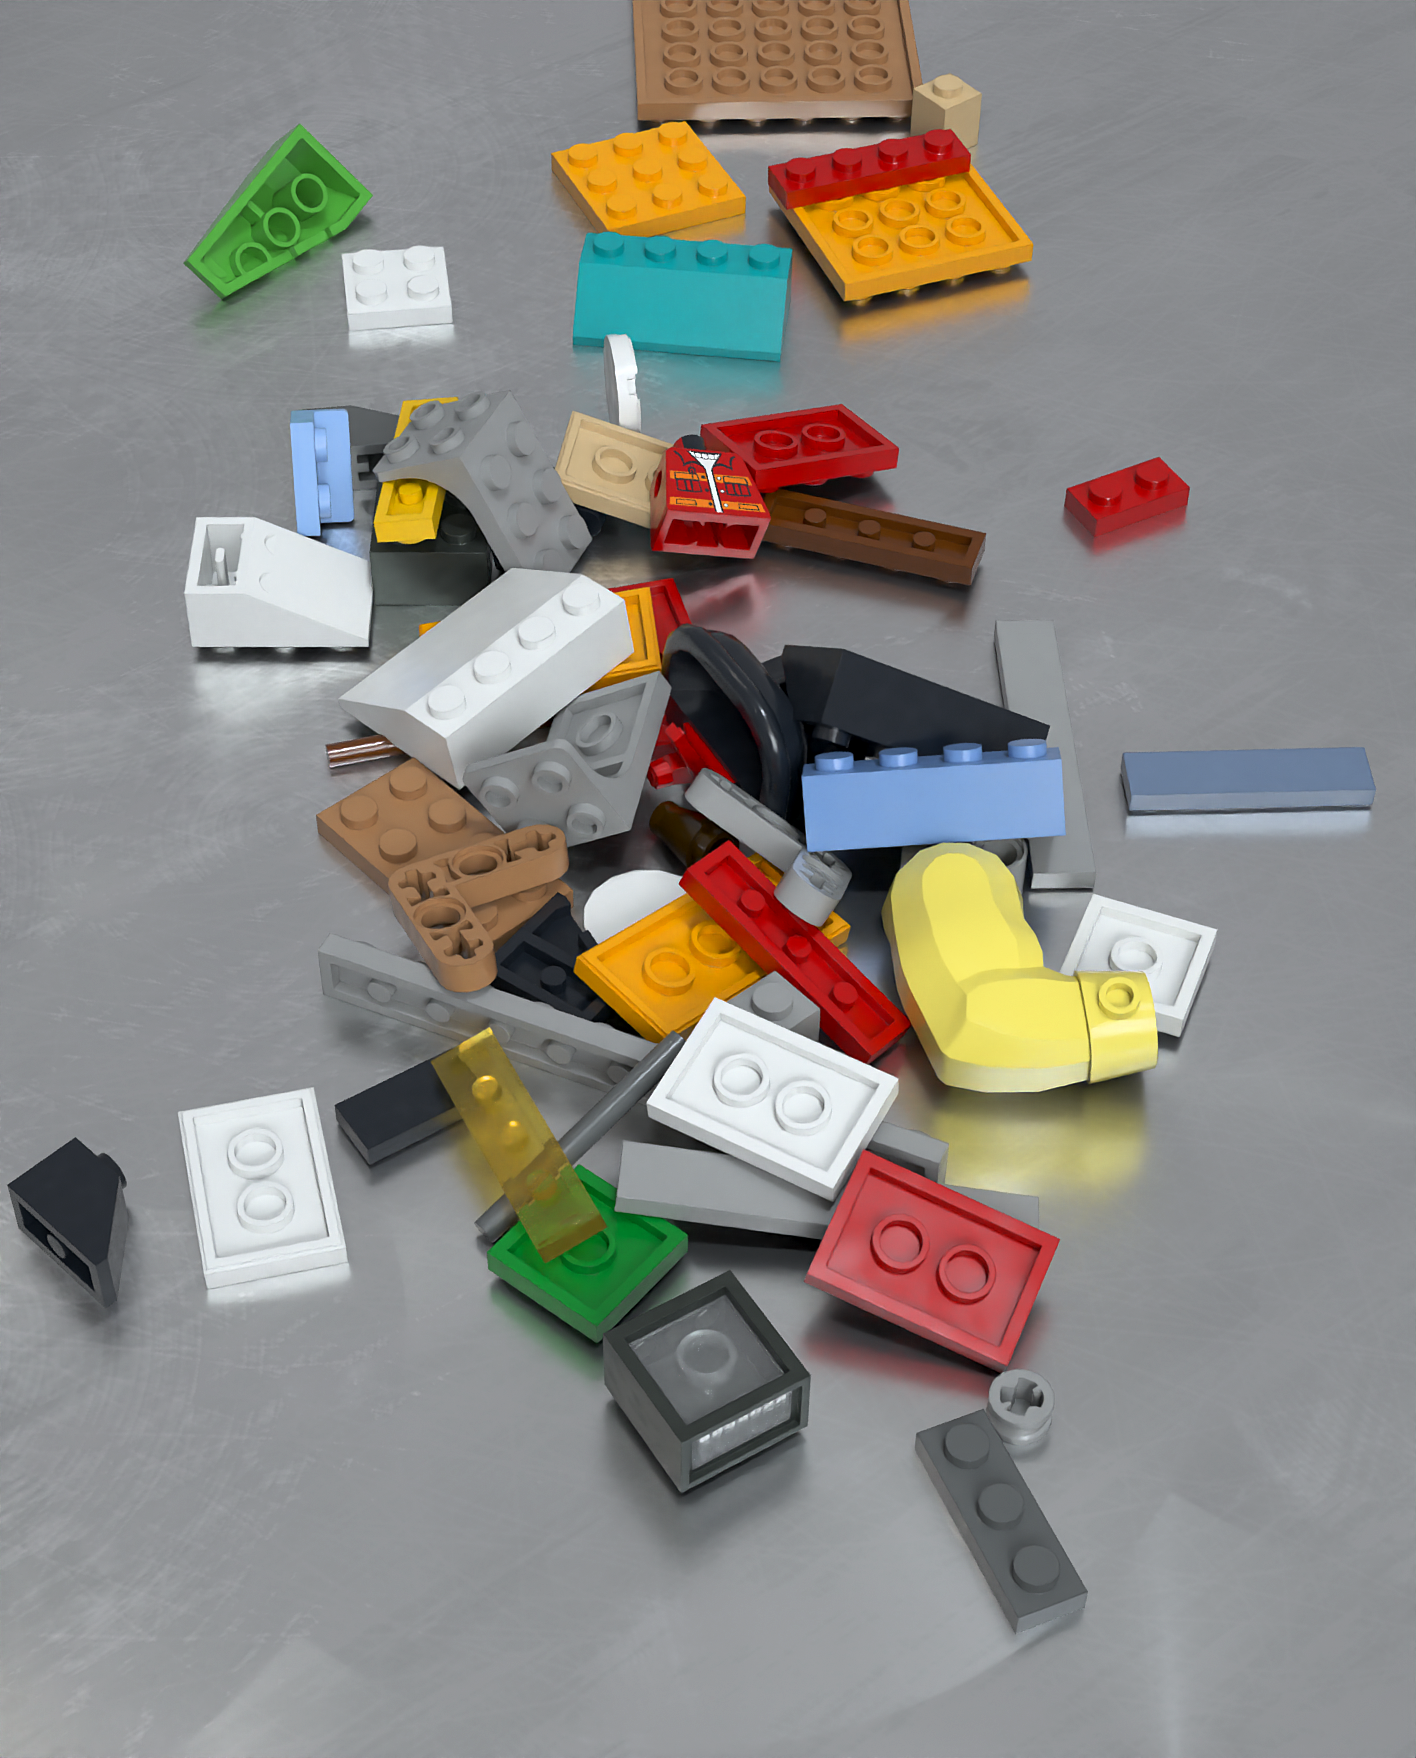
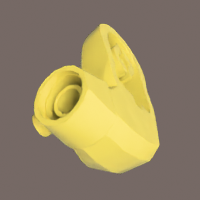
M943 842L920 850L896 873L882 907L881 915L884 931L891 947L897 991L903 1008L917 1033L937 1077L945 1085L981 1092H1040L1085 1080L1088 1084L1156 1067L1158 1060L1156 1016L1146 973L1143 971H1074L1073 976H1069L1044 967L1043 952L1036 934L1024 919L1023 898L1015 878L996 854L969 843Z

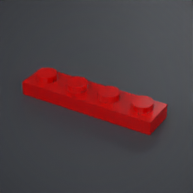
M934 129L922 135L903 139H886L878 144L854 149L841 148L830 154L810 158H793L786 163L768 166V185L784 208L788 210L970 172L971 154L952 129Z
M730 840L686 869L679 882L683 890L768 975L776 971L820 1008L819 1027L849 1057L869 1065L899 1041L911 1027L910 1020L815 925L796 916L778 901L774 895L776 886Z

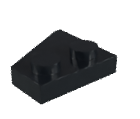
M559 892L495 952L498 972L496 978L489 984L495 989L533 1002L546 1003L556 1010L594 1023H606L616 1013L614 1009L573 972L577 956L598 945L589 930L582 932L571 916L570 902L566 896Z

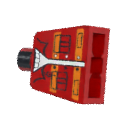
M691 434L679 438L673 447L664 450L651 484L650 538L652 551L754 559L771 517L743 458L736 453L707 450L705 440L698 435Z

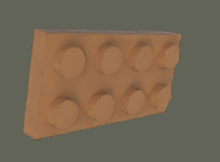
M414 757L316 815L318 833L389 895L388 881L396 870L415 862L505 834ZM477 872L470 875H480L488 872ZM558 878L551 882L472 907L471 910L492 938L496 952L557 892L566 896L572 909L574 907L573 889ZM454 924L438 925L430 929H441L445 927H450ZM463 951L457 954L462 956L463 959H465L463 956Z

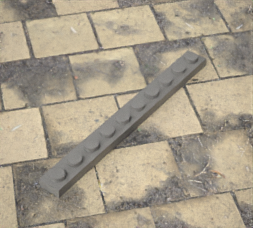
M330 933L317 950L324 995L606 1093L658 1044L618 1031L605 1023H594L556 1010L546 1003L533 1002L497 990L491 985L467 993L447 990L438 982L425 962L412 961L377 949L367 942H356ZM659 1082L637 1103L647 1107L646 1103ZM885 1121L881 1122L867 1145L866 1151L936 1183L945 1184L949 1143L932 1138L919 1130L906 1129Z

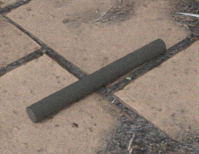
M671 1031L474 1222L478 1230L489 1241L494 1243L663 1078L686 1041L678 1033Z

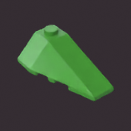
M298 124L277 140L247 175L183 264L218 297L223 299L347 229L373 195L301 124Z

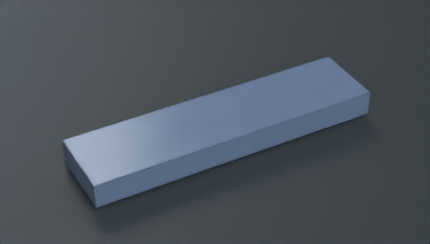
M1364 747L1125 752L1122 754L1120 767L1129 811L1373 805L1376 792Z

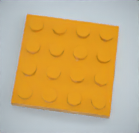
M971 163L970 172L788 210L784 208L769 186V193L844 302L854 299L862 300L872 295L900 289H912L918 285L941 280L959 279L964 275L992 269H1004L1010 265L1032 261L1033 242Z

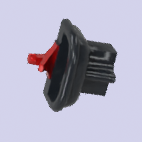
M688 623L682 624L668 635L663 651L661 674L672 687L664 713L666 721L670 724L665 732L676 753L664 755L650 763L646 776L650 785L656 790L671 785L692 783L701 769L707 768L728 779L793 825L799 817L803 791L802 772L804 764H814L816 755L829 752L853 753L854 761L865 760L866 745L850 740L848 748H842L811 738L813 726L793 719V707L787 694L782 655L761 663L751 650L734 635L711 629L706 630L703 627Z

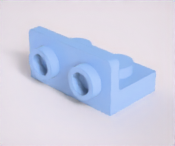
M345 409L291 411L290 430L297 533L303 536H320L321 523L351 522L354 519L348 412Z

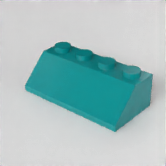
M616 232L587 233L579 261L573 345L604 348L606 335L626 334L630 337L634 350L780 362L791 302L793 249L779 248L770 244H758L755 246L727 244L719 240H706L702 242L676 240L667 236H654L651 238L625 236Z

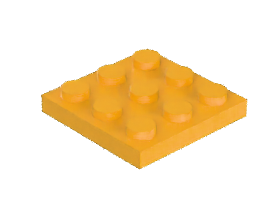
M686 121L679 123L668 122L658 128L637 133H622L612 139L591 144H576L569 149L551 153L552 171L598 233L616 232L625 236L652 237L745 213L746 196Z

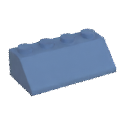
M1043 739L1011 741L1008 743L1007 751L982 752L981 744H952L943 747V755L918 756L917 749L890 748L880 751L879 759L854 761L853 753L829 752L816 755L814 764H804L802 789L807 852L1066 835L1059 747L1047 748L1046 740Z

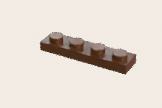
M783 489L766 493L763 499L770 513L771 520L762 540L781 546H791L827 554L836 558H846L882 566L891 570H901L971 586L985 551L986 533Z

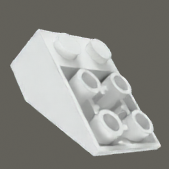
M196 517L184 590L192 647H369L373 606L370 561L256 517Z

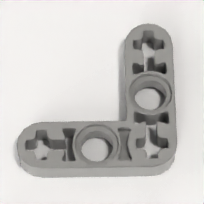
M702 768L684 793L687 801L704 816L785 872L774 890L775 897L788 910L804 921L818 927L822 926L842 899L852 877L850 869L829 851L807 852V841L804 833L728 779L710 769Z

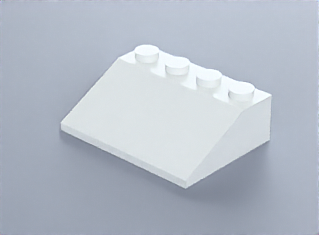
M511 568L338 698L340 708L379 735L385 736L392 744L412 758H416L425 767L460 790L465 786L462 778L469 764L507 753L634 653L625 600L584 574Z

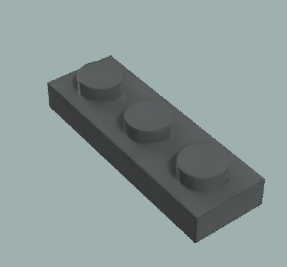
M984 1409L917 1432L915 1451L1015 1634L1085 1608L1088 1594L1086 1587Z

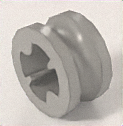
M1026 1369L1009 1370L993 1380L989 1388L986 1414L1002 1441L1012 1445L1032 1444L1042 1439L1051 1426L1055 1393L1050 1383L1040 1374ZM1015 1399H1023L1030 1402L1025 1415H1017L1010 1412Z

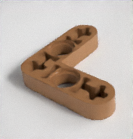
M542 824L527 826L406 865L396 870L390 876L388 887L394 916L438 982L445 989L465 993L477 991L488 986L496 978L498 970L492 938L471 908L560 878L567 872L569 867L566 837L564 832L555 826ZM477 872H488L480 875H470ZM454 924L450 927H445L441 929H430L438 925ZM463 951V956L465 959H463L462 956L456 954Z

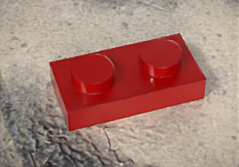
M1156 457L1066 488L1064 506L1095 538L1187 505L1190 487L1160 457Z

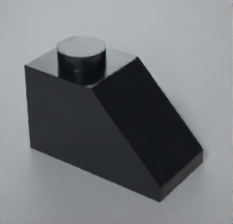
M75 1137L7 1186L18 1228L103 1307L107 1308L117 1301L129 1222L123 1194L127 1181L120 1167L109 1155L101 1153L98 1156L95 1155Z

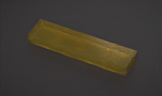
M490 1027L431 1061L545 1263L607 1228L601 1214Z

